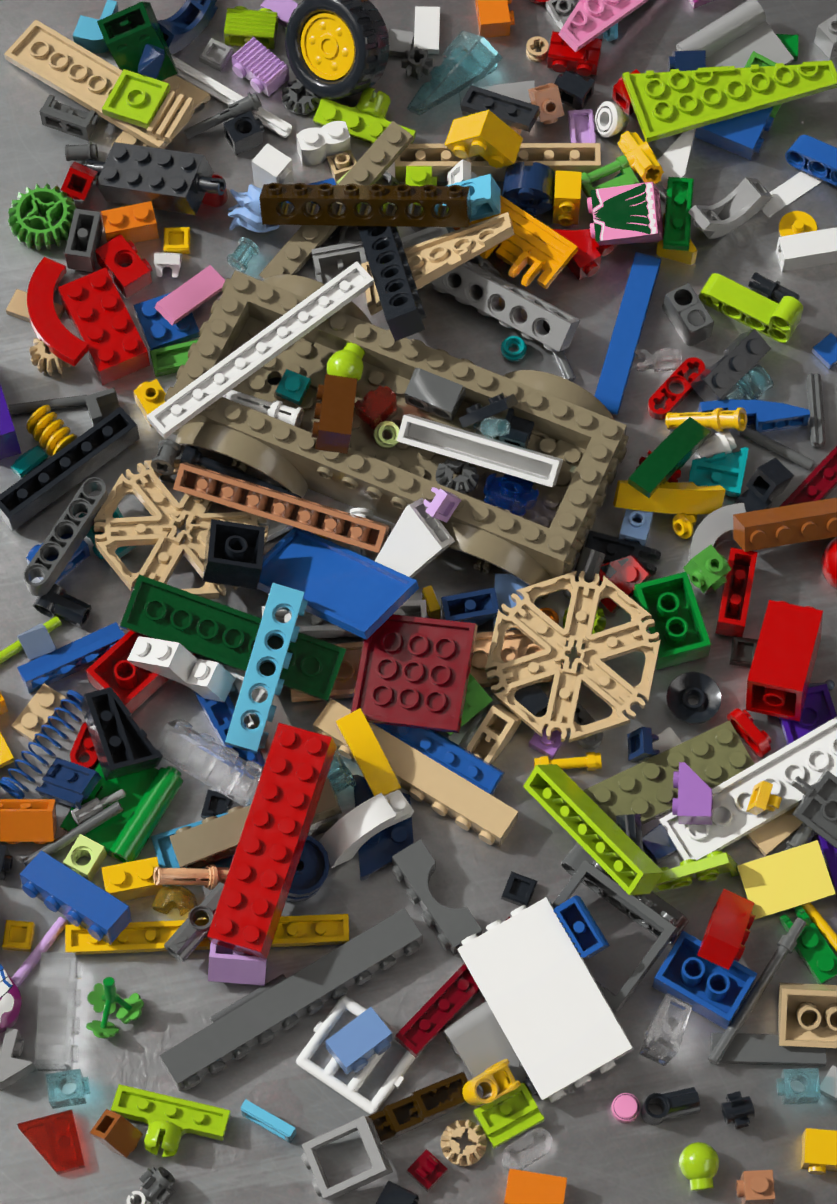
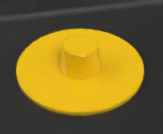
M792 211L781 218L778 228L782 237L817 231V224L809 214L802 211Z

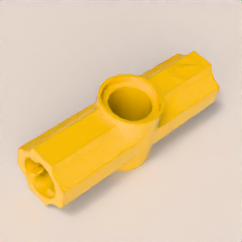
M626 131L621 134L618 145L627 158L635 174L638 173L644 183L653 182L657 184L660 182L664 171L646 141L643 142L636 132Z

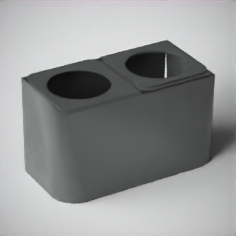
M689 283L665 295L662 309L686 345L694 346L711 337L714 320ZM681 297H688L692 302L682 306L677 304L675 300ZM692 310H698L705 323L700 326L690 324L688 314Z
M415 368L404 396L406 404L453 421L466 396V391L464 387L461 395H459L463 385L423 369Z

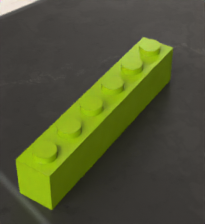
M557 764L536 765L523 787L629 896L650 894L664 872Z

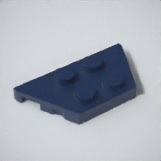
M353 775L356 808L374 797L364 777ZM401 792L411 806L410 795ZM412 816L385 828L360 847L358 850L360 880H365L377 870L385 869L392 865V856L414 843Z

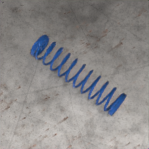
M68 690L66 694L69 699L61 700L63 708H54L56 717L49 716L48 723L50 725H42L41 730L43 734L36 733L34 735L36 742L28 743L30 751L21 752L24 760L16 759L15 766L17 769H8V774L11 778L2 777L0 779V786L7 793L17 799L25 797L24 792L12 782L16 783L26 792H29L26 786L13 777L10 772L11 770L24 775L32 783H36L35 779L21 770L17 762L27 764L37 773L43 774L40 769L32 765L25 758L24 753L35 756L46 766L49 765L45 759L38 756L32 750L31 744L41 747L49 755L56 757L51 750L39 742L37 736L45 737L58 748H62L61 744L47 735L43 727L51 728L64 739H69L66 734L54 727L50 718L61 721L67 728L75 731L72 725L61 719L56 710H62L77 722H82L78 716L68 711L63 704V701L70 702L82 711L80 701H82L83 696L80 693Z

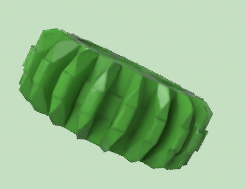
M48 183L44 188H40L36 184L34 190L26 187V194L18 192V200H12V208H9L8 223L14 237L17 236L20 244L25 242L28 248L35 244L38 251L42 246H46L50 251L52 244L60 247L61 239L68 241V234L76 208L72 197L67 196L66 192H60L58 186L51 189ZM30 209H32V211L27 214V217H25L26 213ZM62 216L60 221L55 226H53V224L59 220V217Z

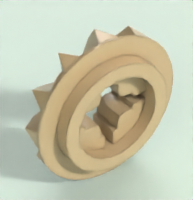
M456 1120L446 1127L441 1136L442 1152L446 1159L455 1165H473L486 1152V1135L481 1126L471 1120ZM465 1132H467L468 1141L475 1145H467L463 1153L460 1154V1144L455 1142V1140L461 1139Z

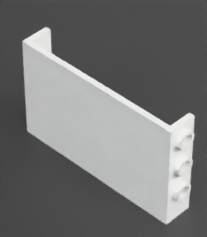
M545 897L528 908L523 905L510 913L512 917L504 922L499 919L486 927L487 932L477 936L473 934L461 941L463 946L457 950L540 1098L543 1101L550 1099L551 1103L564 1097L566 1095L564 1090L570 1086L575 1085L576 1088H579L591 1081L589 1075L598 1070L603 1074L616 1066L614 1061L633 1051L634 1047L585 961L580 957L581 954L577 952L578 949L574 947L575 944L568 937L569 933L565 932L566 928L562 927L563 923L559 922L560 919L553 912V905Z

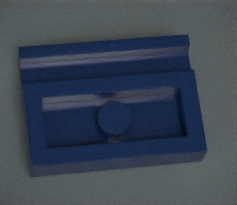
M56 758L43 777V784L41 787L37 786L35 790L40 796L55 799L57 802L80 810L82 807L81 802L83 799L87 800L101 779V776L95 770Z

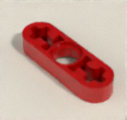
M696 357L686 359L649 398L647 410L652 418L657 420L665 419L667 413H672L692 392L693 388L690 384L705 370V364L701 359ZM689 368H698V372H693L687 381L686 376L688 375ZM678 383L683 386L684 391L675 394L670 391L669 386ZM666 396L667 400L665 402L664 409H655V403L657 405H660L664 401Z

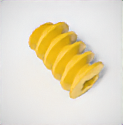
M43 405L30 416L26 429L28 433L33 434V438L39 442L40 446L46 449L47 454L53 456L77 439L76 434H70L71 430L69 427H63L64 421L62 419L56 420L58 415L56 412L50 413V405Z

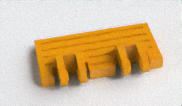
M500 195L501 213L471 221L469 226L508 212L515 235L486 250L480 256L487 259L497 246L501 245L496 251V256L511 266L508 272L510 277L515 278L528 263L531 267L523 276L521 284L528 287L541 272L542 274L538 277L537 284L547 289L576 254L578 248L575 244Z

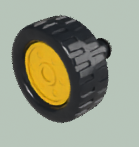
M303 0L292 12L285 34L287 58L296 78L306 89L315 95L327 99H339L361 93L363 90L371 88L376 84L387 66L390 46L388 29L380 12L369 0Z

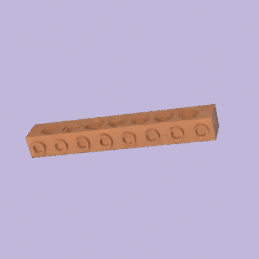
M180 463L173 487L174 490L377 553H380L391 527L189 463Z

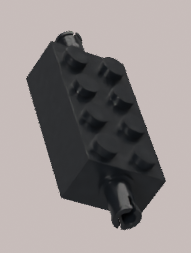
M114 142L105 162L86 159L85 162L88 164H84V166L98 172L96 176L99 177L96 186L106 202L134 205L152 201L153 209L196 215L206 192L223 195L224 192L221 190L226 189V182L223 178H212L214 171L206 157L202 154Z

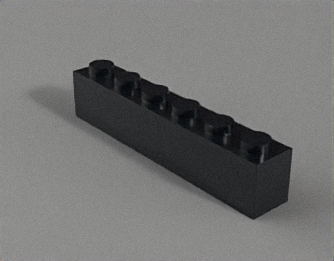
M122 407L116 409L0 494V517L12 531L16 530L139 440L137 424Z

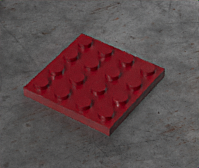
M392 614L367 640L364 639L351 713L361 708L367 722L459 733L478 628L476 623Z

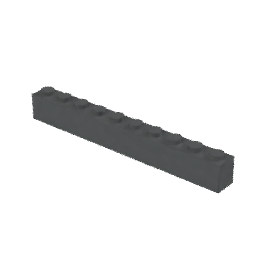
M404 907L160 1055L161 1061L178 1090L180 1091L183 1088L189 1090L201 1082L200 1078L210 1073L213 1075L221 1071L226 1066L225 1063L234 1057L238 1060L246 1056L250 1052L249 1048L257 1043L263 1045L275 1037V1032L282 1028L285 1030L292 1028L300 1021L298 1018L307 1013L309 1015L315 1014L324 1007L323 1003L331 998L334 1000L341 998L348 992L349 987L356 983L358 985L366 983L377 970L382 969L384 971L389 969L397 962L396 959L404 954L406 956L412 955L420 949V944L423 943V935Z

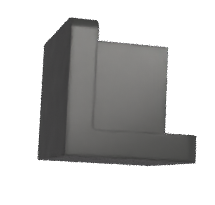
M115 388L84 397L93 426L120 407Z

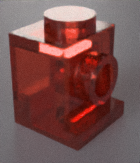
M380 385L375 391L371 390L365 395L363 403L359 400L355 403L356 415L374 430L379 423L384 422L397 409L396 394L388 386L382 387Z

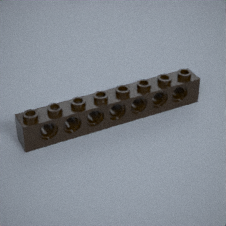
M270 183L263 185L259 197L262 225L468 228L472 214L470 187H462L460 185L435 186L428 184L424 186H409L407 184H400L397 186H384L382 184L357 185L353 183L347 185H332L329 183L320 185Z

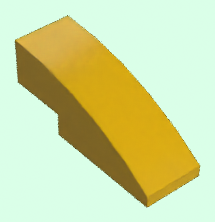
M361 708L338 719L336 724L373 795L376 796L382 793L385 796L400 789L401 786Z

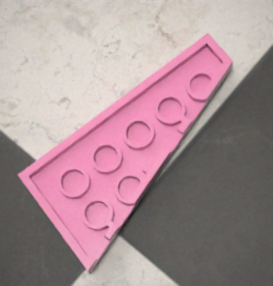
M579 0L558 35L577 52L649 0Z

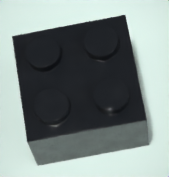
M211 519L206 539L203 582L257 590L263 565L265 527Z

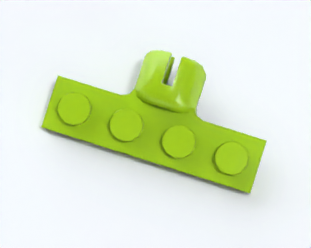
M375 88L363 90L355 107H348L322 97L313 122L324 126L330 122L344 121L351 137L373 144L391 124L385 117L391 99L389 95L380 90L378 93L374 92ZM401 126L415 139L417 134L415 130Z
M120 1084L111 1107V1111L122 1115L124 1118L148 1124L144 1147L149 1153L157 1156L162 1142L161 1148L164 1149L162 1157H172L177 1153L181 1137L185 1133L223 1141L230 1118V1110Z

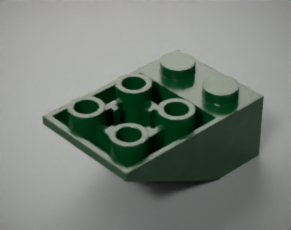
M139 2L97 21L105 43L120 70L123 71L125 69L138 73V65L145 45L151 44L165 51V58L156 79L162 81L179 74L150 2Z

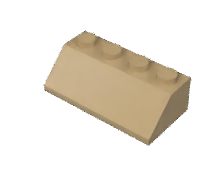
M779 982V1046L837 1048V985Z

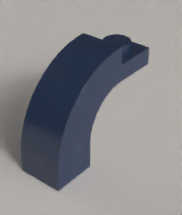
M186 0L173 16L164 20H158L171 55L186 48L203 32L218 9L215 5L217 0Z

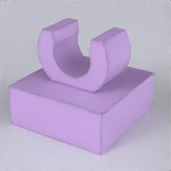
M432 487L431 491L436 496L432 502L426 499L423 501L424 505L428 507L425 512L447 523L461 502V499L443 489Z

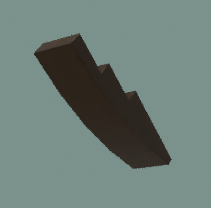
M463 1071L412 1092L411 1096L387 1105L382 1111L367 1116L372 1119L381 1143L383 1144L466 1104L467 1102L462 1092L468 1079Z

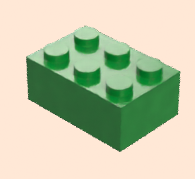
M686 572L634 585L633 600L650 613L655 622V626L647 628V633H659L657 641L660 640L656 670L709 656L711 643Z

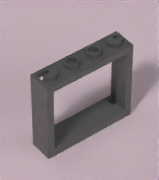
M584 860L553 902L554 908L569 900L589 873L664 929L617 995L596 981L610 1007L619 1012L679 928L674 925L677 920L664 910L660 914L651 908L654 903L645 896H629L615 880L605 874L606 871L595 860L592 864Z

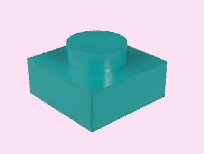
M286 369L275 391L276 396L301 405L311 384V379Z

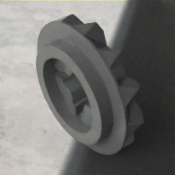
M298 79L293 82L289 81L282 90L283 105L295 114L313 112L318 108L322 97L306 89ZM303 90H306V96H303L298 102L297 93L300 94Z
M447 458L443 464L439 463L435 475L438 484L463 494L474 490L479 480L476 467L470 466L468 462H460L458 459L451 461ZM462 473V476L459 475L453 479V474Z

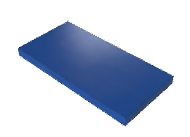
M296 527L263 556L262 572L257 587L268 594L270 593L272 583L305 592L303 599L308 601L306 612L366 640L419 589L417 580L309 531Z

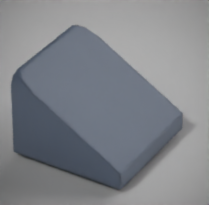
M41 623L17 636L29 660L56 650L46 627Z

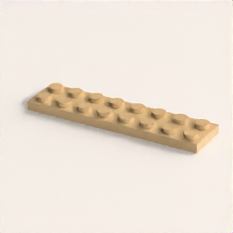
M35 20L4 53L5 59L85 108L96 111L97 115L150 147L165 149L169 144L166 141L148 135L146 128L103 115L102 107L122 70L38 20ZM180 105L179 109L174 115V119L172 120L171 124L168 125L163 134L166 135V133L168 132L169 128L171 127L172 123L174 122L175 118L177 117L178 113L180 112L183 106ZM191 111L188 113L187 117L185 118L176 135L192 118Z

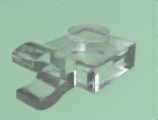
M663 348L655 351L654 355L644 349L635 351V359L643 358L645 360L643 363H637L636 371L639 372L648 369H654V372L675 371L682 362L681 349Z

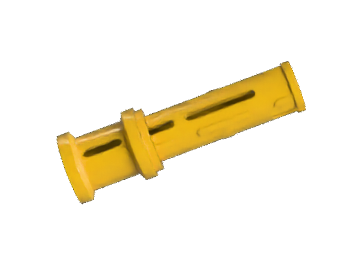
M739 407L736 410L716 408L713 412L667 413L665 419L668 430L676 429L689 417L704 427L713 428L717 432H722L724 429L744 431L747 426V414L743 407Z

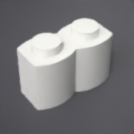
M344 121L330 122L322 128H307L296 135L297 151L303 166L318 165L324 162L328 156L351 149V137Z

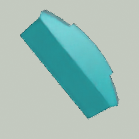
M37 445L15 460L11 469L22 478L46 459L48 455Z

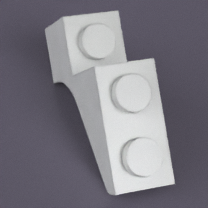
M138 636L127 659L135 666L186 685L204 699L225 702L235 680V677L218 662L197 659L177 642Z

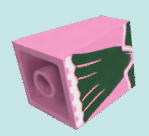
M653 182L591 190V197L587 198L588 211L593 213L594 223H590L591 238L596 239L599 245L648 243L663 240L660 192Z

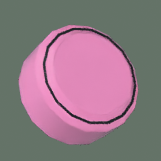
M629 1093L618 1095L613 1100L611 1106L612 1115L621 1123L635 1121L641 1109L639 1100Z

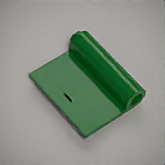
M99 763L95 771L100 774L101 779L87 800L83 799L81 805L95 798L101 800L123 789L126 796L118 801L124 811L83 836L103 845L107 855L121 863L136 861L184 782L181 778L182 774L174 767L167 766V768L161 767L159 770L150 768L105 781ZM74 807L70 809L60 825V828L67 832L78 826L71 814V810L75 809Z

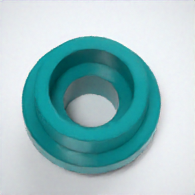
M510 336L502 342L500 350L506 360L515 362L524 358L527 346L520 337ZM510 348H516V349H518V351H517V352H511V351H509V349H510Z

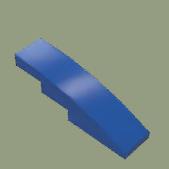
M726 399L700 402L698 412H713L716 408L736 410L739 407H743L747 414V425L754 424L755 431L759 433L807 426L810 418L809 409L761 400Z
M193 690L240 777L264 766L265 762L259 750L255 754L225 745L235 710L229 695L225 702L204 699Z

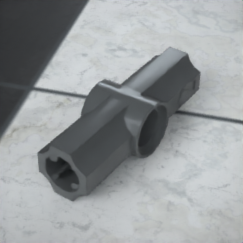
M219 882L199 906L191 909L186 921L164 944V947L177 960L184 962L202 940L207 938L224 887L223 883ZM201 917L209 920L205 926H197L194 923Z

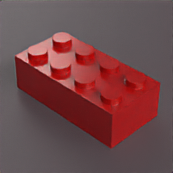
M106 267L58 287L61 302L79 339L89 344L87 355L102 386L150 366L148 351Z
M129 631L86 670L89 683L97 690L111 687L132 714L169 678L135 666L127 660L138 636L146 637Z

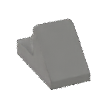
M6 1029L0 1052V1091L36 1070L33 1062L16 1059V1056L20 1057L24 1048V1040L21 1039L20 1032L17 1029Z

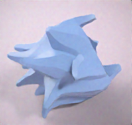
M250 184L248 191L244 193H238L233 189L230 190L238 203L228 208V211H231L228 216L235 217L230 225V230L240 226L252 232L267 233L279 228V225H262L259 200L262 188Z

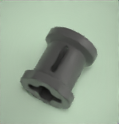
M163 439L159 441V451L157 456L152 459L151 467L157 473L170 475L175 469L174 461L181 453V446L173 440Z

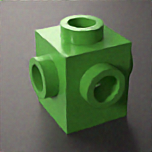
M711 544L694 556L683 567L690 576L693 585L703 593L711 587L714 591L727 582L725 576L732 570L726 558L719 554Z

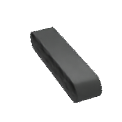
M91 477L82 484L25 569L24 580L29 593L32 595L43 596L50 591L94 525L96 515L108 498L106 484L101 478ZM93 491L101 492L98 496L89 495ZM77 513H87V515L82 518L75 517ZM64 534L73 535L69 539H61ZM51 555L58 556L54 561L46 560ZM36 577L44 578L39 583L31 582Z
M577 842L563 859L561 866L573 876L584 860L592 864L594 859ZM588 873L581 882L657 938L664 931L661 926ZM652 891L650 894H643V896L654 903L651 906L654 911L660 914L664 910L677 920L674 925L679 930L669 942V945L673 944L689 923L688 919Z

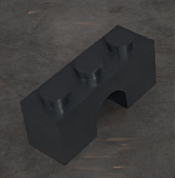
M756 329L742 333L724 350L726 355L714 365L707 367L690 385L704 402L720 400L771 350V347Z

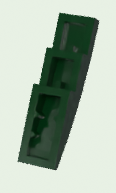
M689 417L642 462L628 478V484L650 498L662 483L665 484L676 470H680L709 437L711 431Z

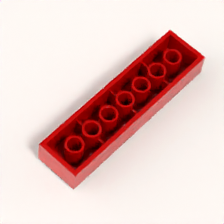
M278 723L207 937L213 944L267 959L337 748L332 737Z

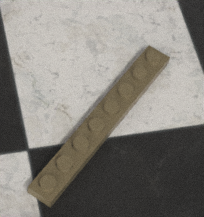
M392 121L337 185L351 183L357 185L375 184L414 140L413 136L396 122ZM302 225L259 274L260 278L264 280L275 275H296L312 257L311 249L320 248L338 226Z

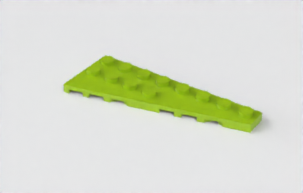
M832 60L802 62L799 65L776 63L775 66L759 67L758 64L746 68H735V66L704 67L693 71L671 69L670 72L654 73V70L639 74L625 72L622 75L647 143L837 88V72Z

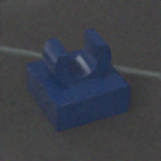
M640 727L627 734L629 761L639 762L660 753V750L653 749L652 743L659 740V736L652 734L651 728Z

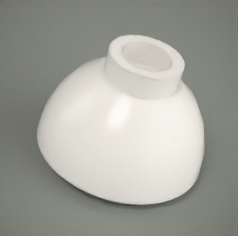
M603 102L595 115L596 129L602 137L615 136L629 124L628 114L624 113L623 109L613 102Z

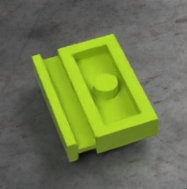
M524 1083L510 1093L473 1110L476 1119L494 1149L545 1120Z

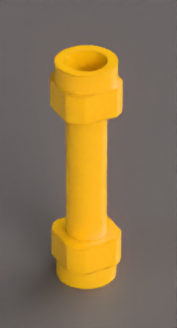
M586 752L584 757L548 760V756L534 758V768L536 765L557 764L562 770L587 767V771L602 769L600 752Z

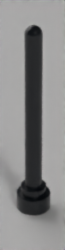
M187 445L181 456L180 463L199 465L208 470L302 498L295 493L202 456V452L198 451V448L195 446Z

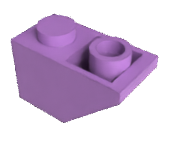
M679 762V771H674L673 788H678V798H673L672 815H677L678 824L712 825V789L685 762Z

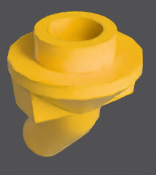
M676 514L672 521L675 534L682 539L690 538L697 521V515Z

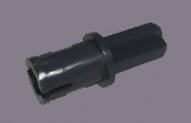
M757 272L751 277L755 281H750L748 287L767 295L768 299L780 302L784 296H791L799 301V294L781 286L779 281L774 282Z

